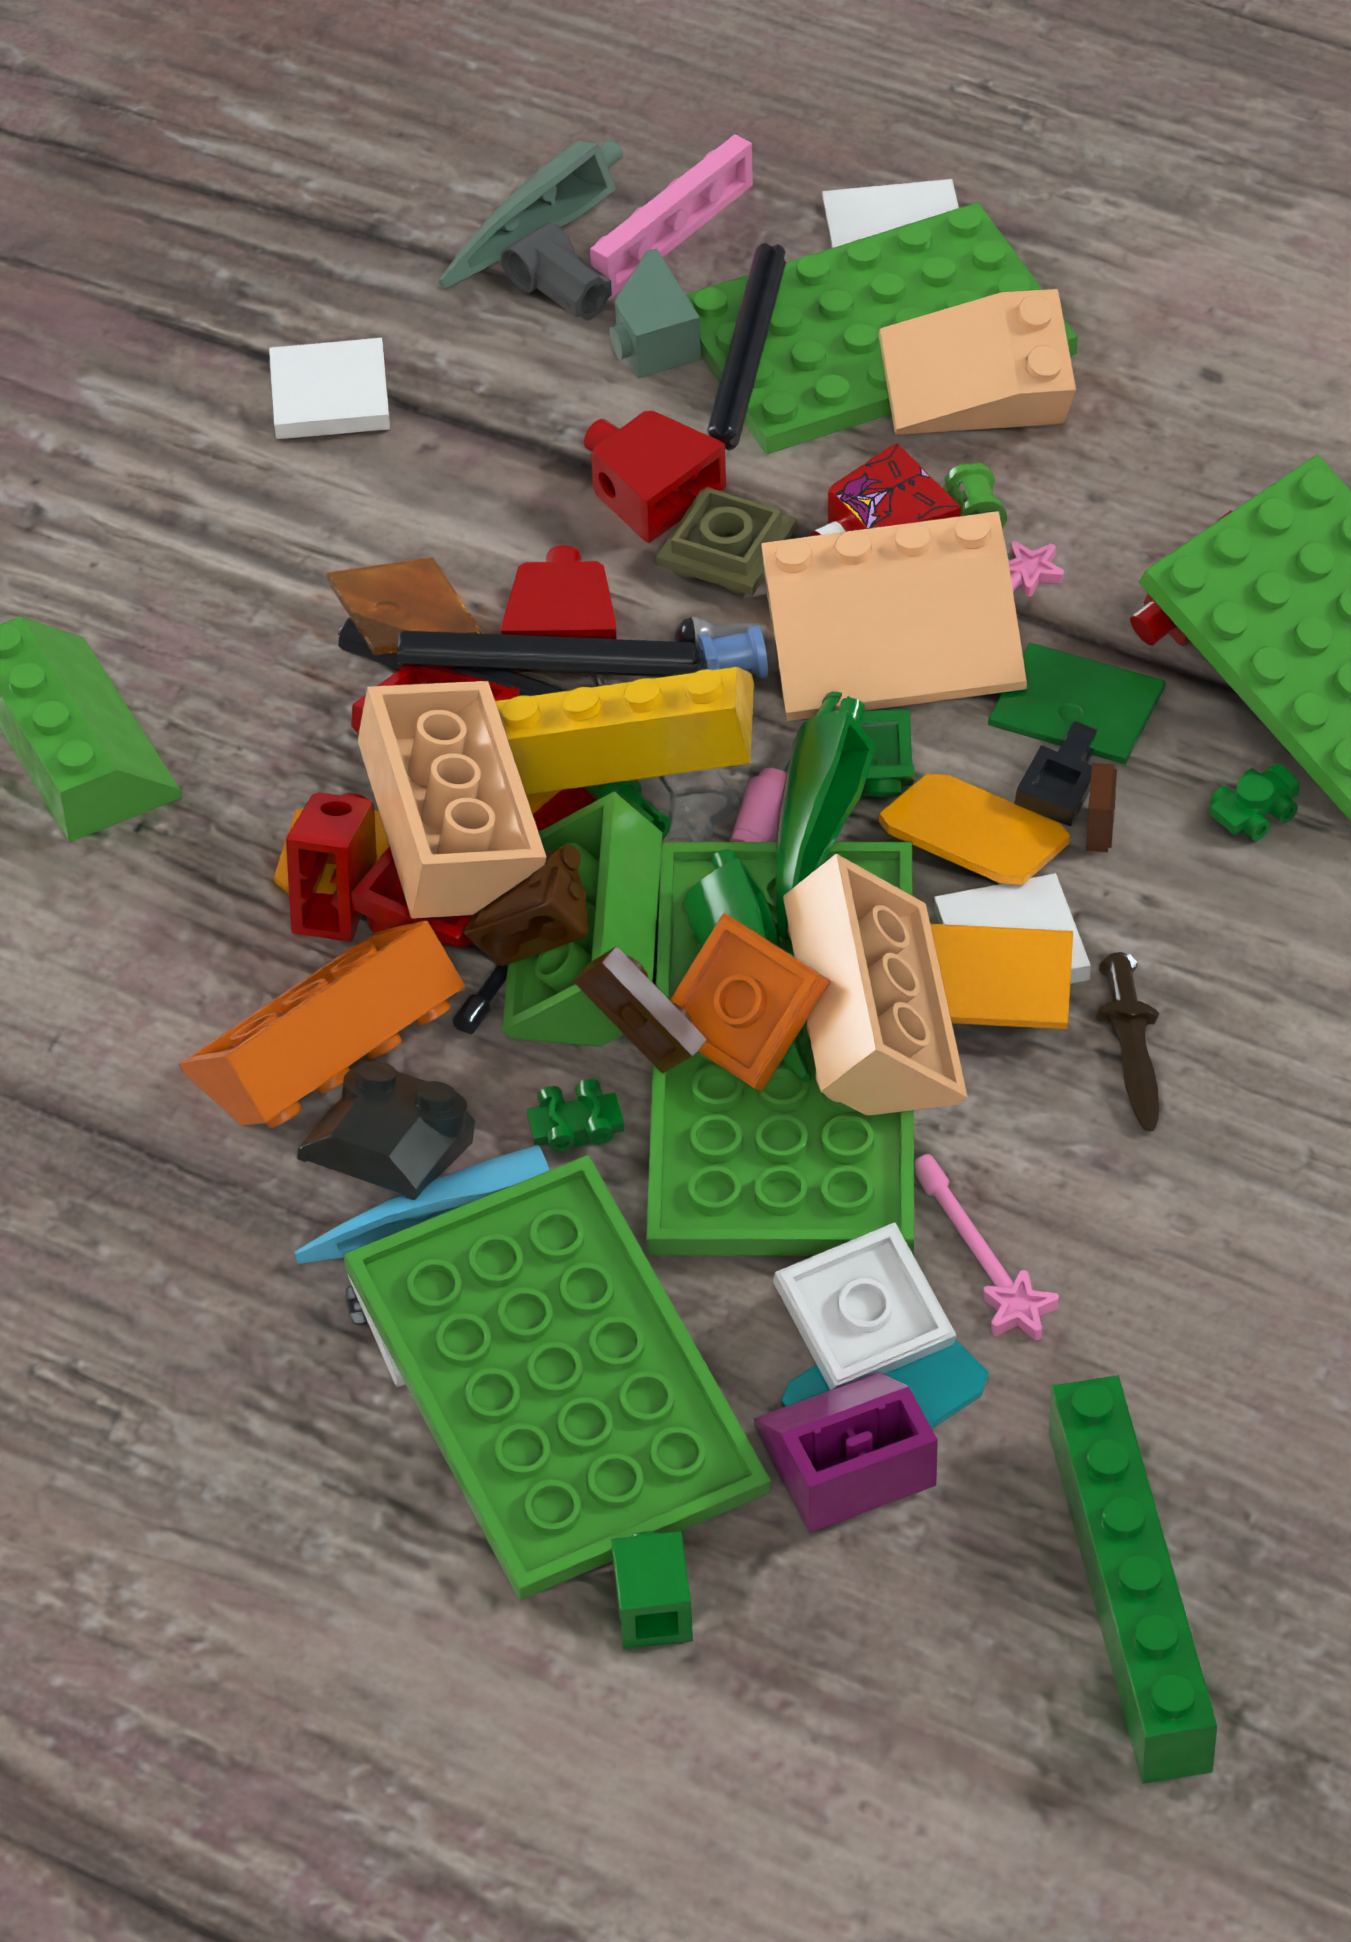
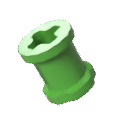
M965 463L953 468L945 476L943 489L961 507V516L999 511L1003 529L1007 521V512L1001 500L994 496L993 486L995 478L990 468L982 463ZM961 483H963L965 490L962 492L960 489Z

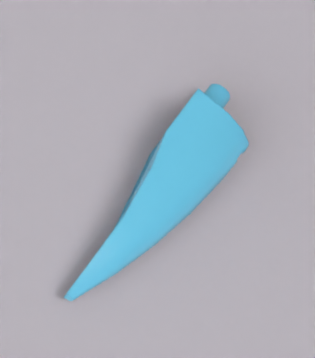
M535 1145L492 1158L437 1178L422 1191L416 1200L406 1198V1195L403 1194L387 1200L340 1224L296 1250L294 1253L297 1264L344 1258L345 1253L547 1172L549 1167L539 1145Z

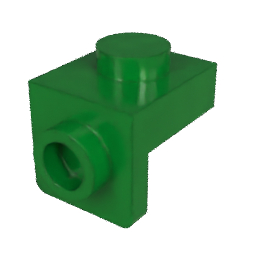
M910 709L864 711L860 726L876 745L864 785L865 796L880 798L901 795V786H912L915 777L914 765L912 764Z

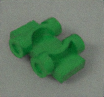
M1280 764L1272 765L1261 774L1254 768H1250L1240 777L1236 790L1232 791L1227 786H1221L1213 793L1210 800L1209 815L1233 835L1244 830V833L1252 840L1258 841L1270 829V822L1264 816L1271 813L1281 823H1286L1294 817L1298 810V804L1292 799L1299 795V782L1288 769Z
M586 1079L579 1082L575 1088L577 1100L565 1102L562 1090L557 1086H548L541 1089L537 1093L539 1107L527 1109V1118L534 1146L549 1144L551 1150L564 1152L572 1147H580L588 1143L602 1145L609 1142L613 1138V1133L624 1131V1121L616 1092L603 1095L600 1082L595 1079Z

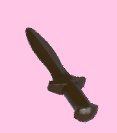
M1123 952L1112 953L1099 964L1098 969L1108 979L1112 1002L1100 1006L1096 1018L1099 1021L1112 1023L1117 1032L1121 1046L1124 1083L1130 1104L1144 1130L1151 1132L1157 1126L1159 1096L1154 1068L1146 1046L1145 1030L1147 1024L1153 1025L1156 1023L1159 1012L1137 999L1133 973L1137 969L1138 962L1129 954Z

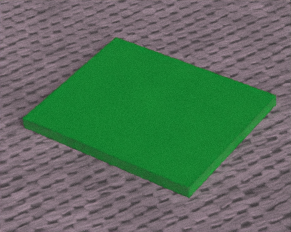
M1029 642L1023 653L1027 689L1003 692L988 718V725L1061 746L1074 721L1097 729V734L1090 745V748L1093 749V756L1126 765L1165 688L1166 681Z

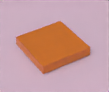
M723 913L670 1001L681 1006L690 1015L693 1025L707 1039L698 1052L751 1087L763 1091L831 980L733 917Z

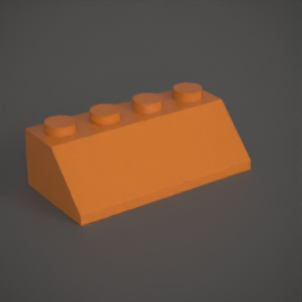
M428 921L388 928L372 933L181 1061L179 1065L187 1077L241 1126L266 1123L269 1128H274L297 1115L302 1110L299 1100L313 1090L317 1089L319 1094H322L342 1084L345 1074L350 1071L348 1066L364 1055H367L369 1060L375 1059L400 1044L402 1038L398 1033L414 1021H416L418 1026H422L443 1015L451 1008L447 999L466 985Z

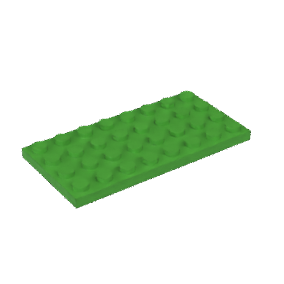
M662 842L656 987L669 1000L701 950L689 924L688 916L683 909L682 902L693 886L715 870L712 864V857L718 851L724 849L735 851L737 858H740L761 886L779 933L775 894L777 842ZM912 842L834 843L826 861L835 854H838L912 895ZM779 936L780 948L794 957L791 939H783ZM807 1020L797 1037L811 1077L809 1081H801L781 1061L764 1090L759 1091L698 1051L693 1057L663 1074L653 1065L646 1235L647 1255L815 1256L895 1222L914 1256V1110L866 1116L841 1102L830 1100L824 1093L820 1092L815 1076L816 1066L811 1040L806 1030Z

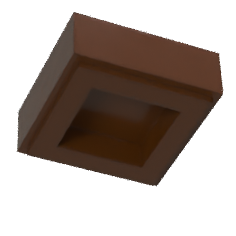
M1092 763L1086 851L1108 852V848H1112L1117 769H1114V764Z

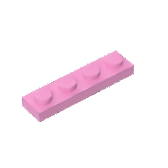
M734 134L718 148L707 153L703 160L684 175L674 179L665 190L646 205L636 209L627 220L608 235L602 236L590 248L591 266L611 280L612 295L608 300L612 299L623 289L646 251L657 248L663 258L753 186L751 142Z

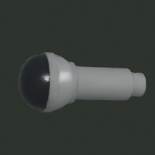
M695 616L684 619L677 626L675 641L696 644L697 658H700L698 635L708 633L711 638L747 633L748 626L759 625L765 642L767 641L766 624H756L755 622L713 624L712 621Z

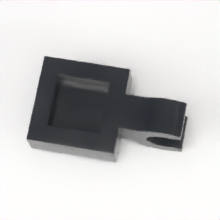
M1074 721L1058 752L1041 745L1017 788L1014 804L1071 827L1090 793L1092 765L1088 764L1093 754V749L1090 748V745L1097 734V729Z

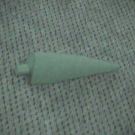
M613 140L607 141L601 147H599L598 143L575 142L568 145L513 192L483 223L439 279L440 286L446 289L500 261L501 252L506 247L544 224L554 223L561 228L589 211L616 190L609 168L623 158L621 147Z

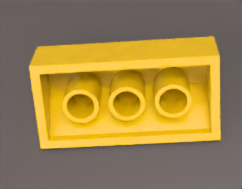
M739 667L718 670L706 669L690 674L655 679L642 678L627 683L592 688L580 687L571 691L536 696H518L508 700L495 701L526 795L751 764L754 681L751 673Z

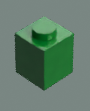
M644 1531L631 1537L611 1539L614 1581L623 1649L693 1641L691 1597L682 1531L669 1533Z

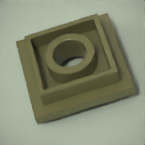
M706 487L705 490L701 489L656 556V565L670 569L680 577H695L724 586L734 594H749L753 596L765 578L761 543L790 539L797 529V518L781 514L779 509ZM728 534L735 535L733 537H725Z

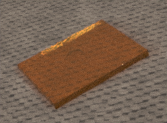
M433 557L327 572L329 585L374 655L397 652L398 637L400 632L404 630L482 634V630Z

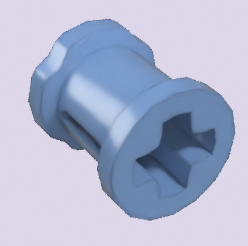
M759 625L748 626L747 633L711 638L708 633L698 635L699 657L702 670L739 667L754 674L757 679L768 677L766 648Z

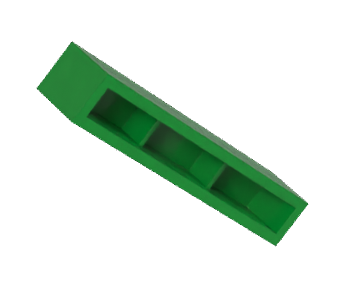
M1116 1375L1052 1385L1049 1437L1141 1782L1145 1784L1212 1773L1217 1723L1120 1377Z

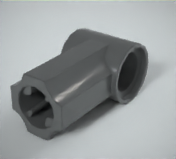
M554 223L544 224L501 252L502 267L511 283L518 290L530 293L538 288L575 317L581 316L586 321L594 318L602 312L604 304L612 295L611 280L577 256L566 233Z

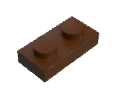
M618 946L587 964L573 980L587 997L662 1074L693 1057L707 1040L693 1025L690 1015L681 1006L671 1002L648 979L644 967L632 957L625 955Z

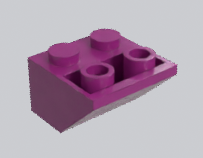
M880 1372L754 1418V1427L809 1533L936 1486L938 1439L909 1386Z

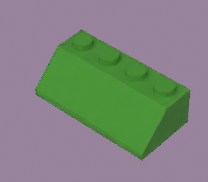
M22 616L0 624V729L69 843L182 798L179 786L84 637Z
M616 792L602 797L538 832L545 853L566 845H573L578 850L581 862L577 869L581 886L586 894L588 932L584 938L508 964L502 1032L509 1038L601 1047L623 1036L624 1034L573 982L587 964L616 946L625 955L638 961L646 970L648 979L651 982L653 980L663 832Z

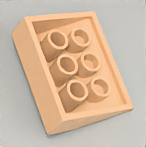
M999 511L761 543L766 592L786 721L815 717L824 697L832 691L842 693V697L835 707L837 711L839 710L841 700L847 698V696L860 700L865 705L864 711L1027 689L1008 555Z

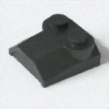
M369 1061L362 1063L359 1067L351 1069L345 1074L341 1099L327 1112L299 1146L297 1159L321 1165L406 1195V1198L416 1200L422 1191L432 1181L436 1180L473 1143L475 1120L467 1111V1102L464 1097L457 1093L450 1085L413 1077L396 1071L393 1066L384 1062Z

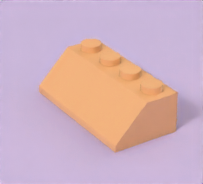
M476 681L367 687L358 744L411 919L474 915L544 866L547 858L489 682Z
M835 854L783 896L788 921L787 931L792 942L794 957L831 980L806 1023V1030L811 1040L816 1066V1081L820 1092L824 1093L830 1100L841 1102L866 1116L959 1105L968 1096L926 903Z

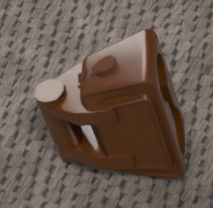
M566 845L545 853L547 858L544 866L476 912L464 928V935L498 966H505L578 941L586 936L588 932L586 894L581 886L577 869L581 862L580 854L573 845Z

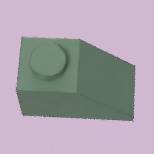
M657 248L646 251L615 300L616 325L610 327V339L616 356L620 360L627 359L638 379L701 360L700 317Z

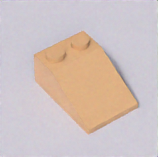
M1058 289L1001 292L880 328L878 335L895 435L1065 423L1076 392Z

